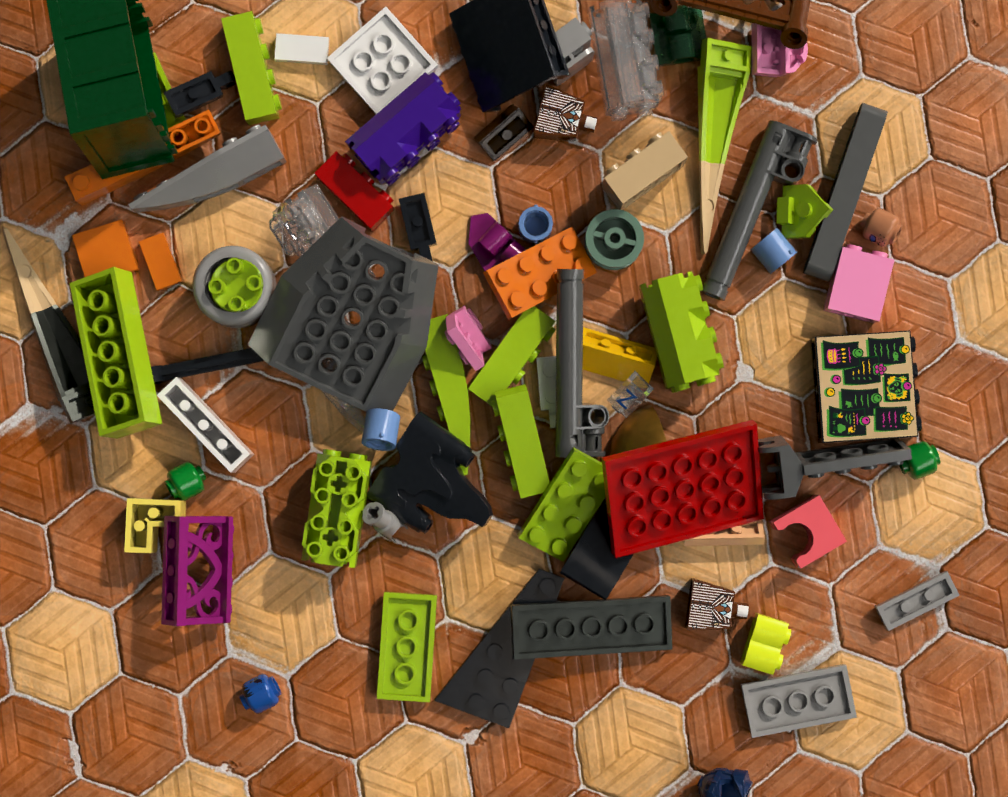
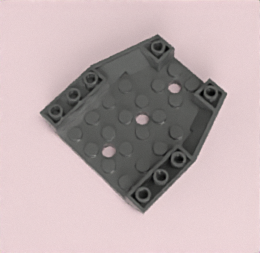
M341 216L282 274L248 345L268 365L361 410L368 411L369 409L380 408L393 411L427 347L439 264L417 253H414L413 257L365 234V227ZM373 264H379L384 268L385 273L381 277H374L370 274L369 267ZM350 311L357 312L361 320L356 324H351L345 318L346 313ZM333 358L337 363V367L328 370L323 367L322 360Z

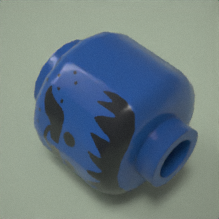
M260 674L243 684V694L240 695V700L246 710L251 708L253 712L259 714L279 702L281 690L273 676L268 677L266 674Z

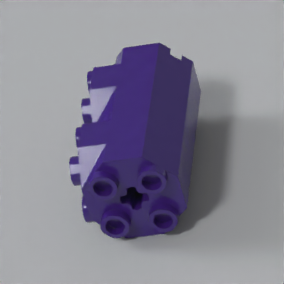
M426 72L345 141L350 150L353 149L356 153V158L374 178H377L381 185L385 182L389 186L400 178L399 172L406 166L409 169L412 168L421 159L418 156L421 150L424 148L428 151L433 150L440 143L439 138L446 132L451 134L460 126L458 121L461 116V107L459 106L461 103L452 92L447 94L442 87L443 82L434 72L430 75Z

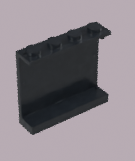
M472 0L449 13L452 28L456 33L461 47V54L465 59L469 77L473 82L482 112L500 111L501 104L548 80L563 79L570 75L544 0Z

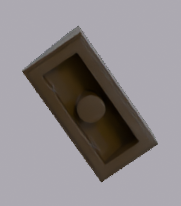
M512 104L480 131L474 139L489 157L495 161L529 132L533 126L520 108Z

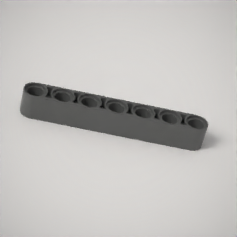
M865 103L860 105L826 202L833 211L818 225L804 266V274L827 282L830 281L888 111Z

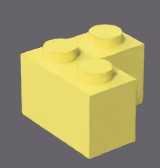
M127 498L124 552H157L158 528L164 527V516H186V501Z

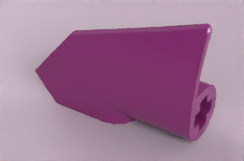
M488 213L471 216L469 245L484 271L526 250Z

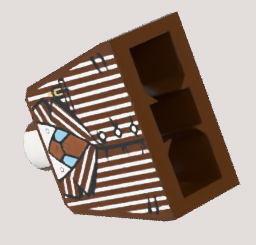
M546 84L533 138L576 141L578 129L594 133L597 117L582 114L585 106L584 100Z
M691 578L685 628L687 630L730 629L732 618L747 619L749 605L748 603L734 602L735 591Z

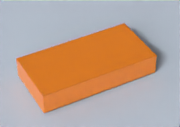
M164 232L138 241L157 291L183 282Z

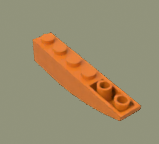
M209 109L168 128L171 145L174 144L178 151L177 154H174L175 160L221 134ZM91 164L65 176V180L75 201L83 206L167 164L102 179Z

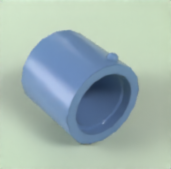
M536 204L523 211L518 223L519 234L522 239L535 245L548 239L553 227L550 213Z
M778 228L751 249L752 253L770 274L797 253Z
M380 408L366 411L362 444L374 450H394L397 444L400 415L394 411Z

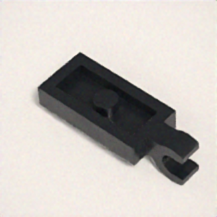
M210 71L163 92V96L176 119L222 98V89L234 86L236 79L232 71L225 72L216 78Z
M425 193L400 198L399 202L411 251L419 250L421 256L433 261L429 247L435 246L437 243Z

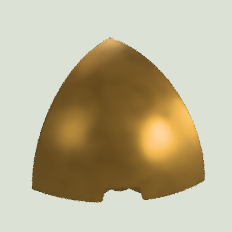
M652 405L637 409L624 419L623 424L612 439L610 455L666 441L660 419Z

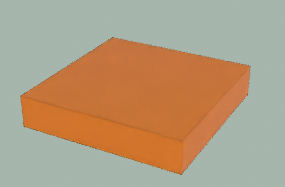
M123 219L72 235L85 277L112 267L130 272L139 271Z

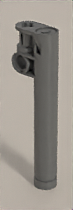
M770 120L768 122L705 277L706 281L703 282L701 293L714 299L725 301L728 294L727 290L732 284L772 182L775 181L786 186L794 185L803 177L808 163L807 156L812 145H816L818 141L816 137L777 121ZM791 166L795 168L797 177L789 178L785 174V167Z
M557 269L555 456L566 458L573 447L591 457L606 456V451L602 450V434H604L605 426L609 421V412L603 405L582 403L584 290L582 279H584V269ZM594 410L595 418L593 419V421H591L590 416L592 411Z

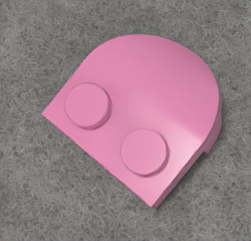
M752 23V75L781 77L795 72L807 58V43L799 49L787 48L781 42V30Z
M463 306L446 316L447 330L445 335L452 345L456 344L458 346L463 362L466 365L470 363L473 369L477 371L484 367L483 353L492 347L490 341L483 335L481 331L483 326L471 309H466Z

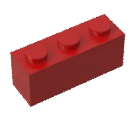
M335 151L314 174L373 232L395 210L391 204L394 200L383 189L378 192L372 186L375 183L374 180L366 172L363 171L360 174L353 168L356 163L346 153L341 156Z

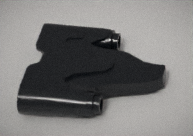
M420 411L413 418L397 444V450L400 454L399 463L382 468L367 493V500L372 503L378 502L382 504L385 510L391 511L402 523L418 533H427L434 522L430 519L431 515L424 510L422 505L449 519H467L481 527L486 526L493 516L492 507L484 495L466 478L460 467L463 465L467 468L474 459L475 454L472 453V449L463 441Z

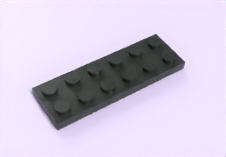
M669 595L511 605L514 660L673 650L671 601Z

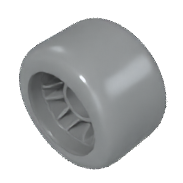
M224 246L207 254L197 266L192 284L193 295L200 310L214 322L229 328H245L258 323L277 286L275 275L269 264L254 251L241 246ZM230 258L244 259L251 262L258 268L263 278V292L259 301L252 308L243 312H229L222 309L216 304L208 288L214 271Z

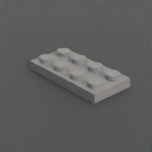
M846 664L740 684L752 738L857 718Z

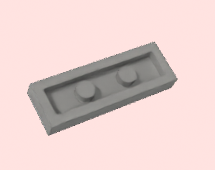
M944 571L874 607L885 629L890 631L960 595L948 571Z

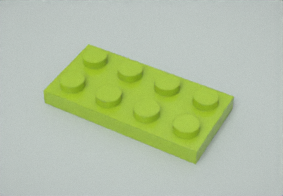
M573 447L518 532V538L564 562L606 497L602 462Z
M384 591L377 699L430 702L437 595Z

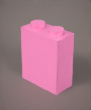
M847 244L846 247H842L830 280L823 311L870 323L879 322L894 259L887 258L888 254L880 251H872V254L862 252V247Z

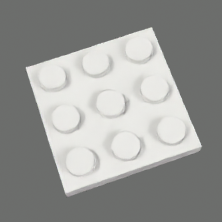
M384 7L327 57L330 64L375 114L380 112L425 72L430 75L438 68V64L387 7Z

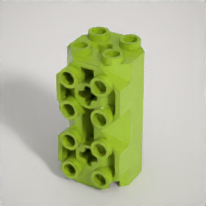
M691 271L687 272L684 276L683 273H678L653 280L652 284L648 285L649 288H647L646 283L641 284L639 290L665 388H671L672 393L690 388L689 383L697 382V386L715 382V376L720 375L719 370L724 368L720 352L716 353L714 343L717 342L713 326L708 328L705 319L710 316L707 301H702L700 291L703 290L700 276H694Z
M323 449V454H317L316 467L313 469L310 488L311 499L308 519L304 527L301 560L307 561L311 557V562L339 567H343V564L347 565V562H349V567L355 568L357 565L363 525V509L366 506L372 461H367L368 455L350 453L349 458L341 457L342 451Z

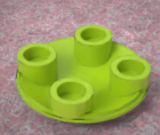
M230 258L214 271L208 288L214 301L222 309L229 312H243L252 308L259 301L263 292V278L258 268L251 262L244 259Z

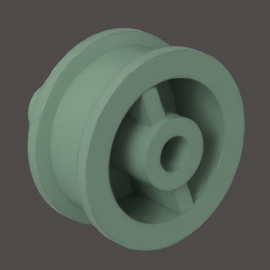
M610 209L603 211L592 219L587 228L584 240L585 249L589 258L603 269L620 270L626 268L637 259L643 248L644 232L642 226L632 214L624 210Z

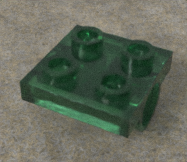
M678 5L676 12L670 16H661L657 13L649 14L656 67L701 61L702 40L706 38L702 10Z

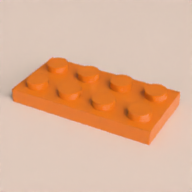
M572 226L486 270L483 274L509 320L557 294V269H584V279L582 281L596 274L597 271Z

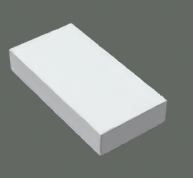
M276 33L274 60L277 62L328 65L327 57L330 39L329 37Z

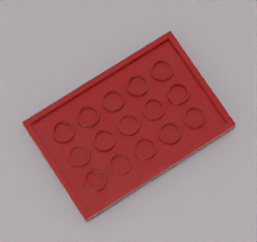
M749 420L601 457L613 556L619 558L764 519L757 423L754 420Z

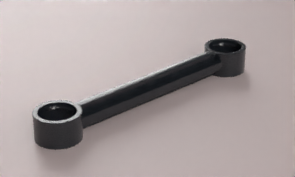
M252 348L167 365L152 366L151 370L154 384L173 380L175 377L183 378L263 362L264 360Z

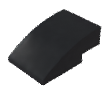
M605 499L579 537L560 571L562 575L603 600L608 598L633 554L615 558L612 554Z

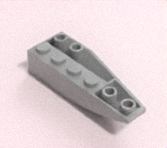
M256 125L246 131L247 135L239 139L234 137L225 141L222 144V148L171 179L159 183L153 190L138 194L133 198L134 201L128 205L131 210L139 213L194 204L239 188L287 161L267 126L261 127Z

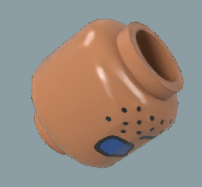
M877 208L872 214L867 212L860 225L864 228L863 237L881 247H886L889 243L893 245L902 230V226L899 225V217L881 208Z

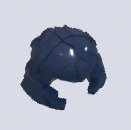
M716 768L701 776L697 786L700 797H748L753 782L750 780L748 770Z

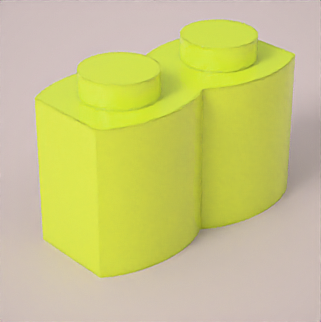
M755 613L741 657V665L771 675L774 674L775 669L780 670L783 662V655L780 654L783 644H788L791 636V629H788L789 624L779 619Z

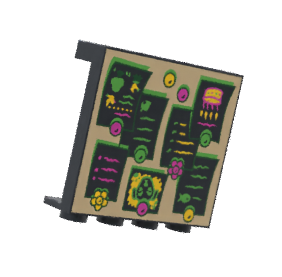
M910 330L818 336L810 339L818 443L918 437V431L922 429L921 417L917 416L916 405H919L920 402L919 391L915 389L914 379L918 376L917 364L913 363L912 352H915L916 343L914 336H911Z

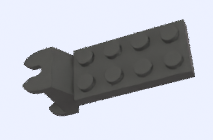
M782 435L758 440L759 453H773L774 464L768 465L767 470L768 472H775L777 483L762 486L764 498L768 500L796 497L804 475H808L810 478H818L824 476L826 472L834 471L836 474H844L850 472L852 468L861 467L863 470L877 468L878 464L888 463V465L896 466L903 464L904 460L912 459L911 449L899 438L880 439L796 453Z

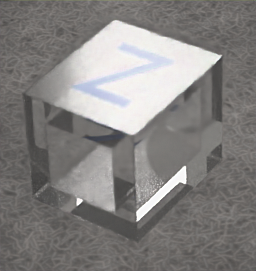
M634 371L607 401L611 403L612 408L617 413L627 418L648 397L654 388Z

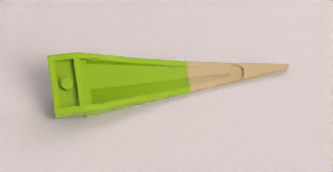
M712 38L702 40L701 63L697 67L700 244L702 255L708 252L720 183L735 122L751 71L752 46Z

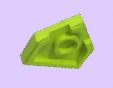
M808 184L783 186V197H777V224L782 225V234L786 239L810 238L816 231L819 223L833 211L831 206L824 202L817 194V191Z

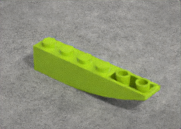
M446 314L431 319L427 347L425 349L426 355H423L422 359L426 371L431 370L434 378L429 383L433 396L439 395L441 405L437 406L441 422L446 420L449 432L463 441L468 447H471V416L466 377L458 346L456 344L452 345L445 335L447 330L446 316L448 315ZM463 465L460 466L464 475H468L469 466L467 468Z

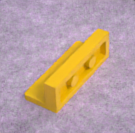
M583 327V370L640 387H648L657 359L654 347Z

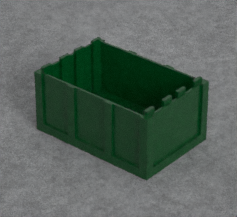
M46 0L69 132L100 177L106 179L175 162L174 154H177L178 151L174 144L171 145L149 33V27H152L153 23L150 17H144L142 14L145 13L143 4L136 3L139 0Z

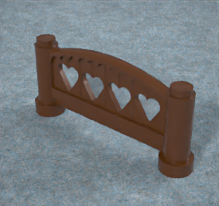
M743 0L651 1L653 11L661 16L674 14L678 4L781 30V42L790 49L802 48L808 39V28L806 25L811 0H771L772 2L783 4L782 7L775 11L770 10L764 0H755L749 5L745 4Z

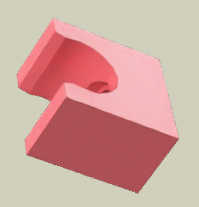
M812 495L769 521L774 530H784L793 523L802 525L806 530L808 543L805 549L791 558L795 567L800 569L847 542L820 495Z

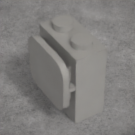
M576 17L555 32L570 74L563 79L553 80L556 86L561 85L587 66L594 57L595 51L590 47L592 32L585 22L582 21L580 23Z

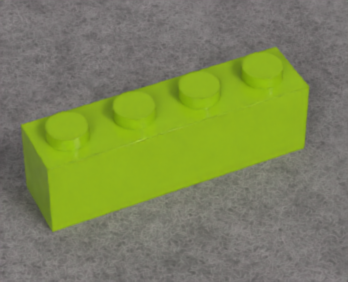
M252 11L221 18L245 121L248 125L278 119V110H282L279 95H274L272 85L276 84L273 69L267 68L266 60L270 59L267 44L261 43L260 34H264L261 19H256Z
M535 306L522 312L471 383L468 390L492 407L491 401L496 400L494 392L508 389L512 382L516 385L526 373L522 368L527 361L533 363L541 352L537 347L543 340L548 342L555 333L556 329L553 325L556 321Z
M526 384L495 391L496 400L491 401L495 417H501L502 425L497 427L501 442L507 441L508 450L504 451L507 467L513 466L515 475L510 476L513 491L519 490L520 498L542 494L547 489L550 481Z

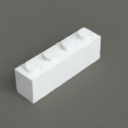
M175 377L157 395L230 473H236L254 455L182 378Z

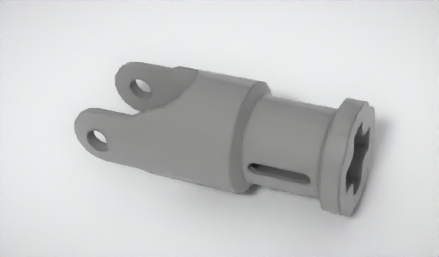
M378 502L369 503L363 509V521L370 526L373 525L377 532L394 543L396 541L392 536L400 527L404 526L406 529H409L395 514L385 510L383 505Z

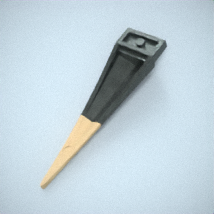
M4 227L3 234L57 399L60 401L70 424L95 415L80 337L39 279L9 230Z

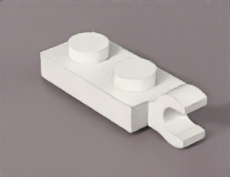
M556 356L538 357L536 362L541 411L549 410L550 428H555Z

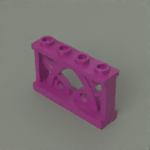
M164 516L161 624L186 626L231 622L234 533L232 516ZM189 523H200L196 534L188 532ZM209 525H213V532L207 533L204 539H202L204 530ZM200 551L209 563L211 571L198 588L194 579L187 575V566L196 559ZM200 601L205 606L211 607L210 614H206L202 610ZM194 606L197 616L186 617V609Z

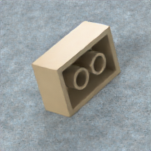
M670 131L664 135L659 132L648 141L649 144L642 151L640 148L635 149L626 156L627 160L624 164L619 166L616 163L604 172L606 175L603 177L601 187L617 209H625L684 166L688 156Z

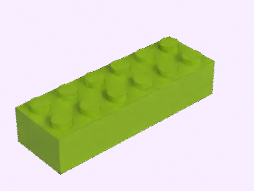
M112 267L71 282L70 289L99 436L118 439L161 425L162 419L132 272Z

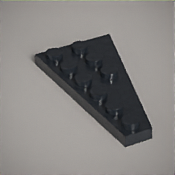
M539 569L512 604L556 602L564 577ZM511 605L434 700L509 728L535 660V658L513 659Z

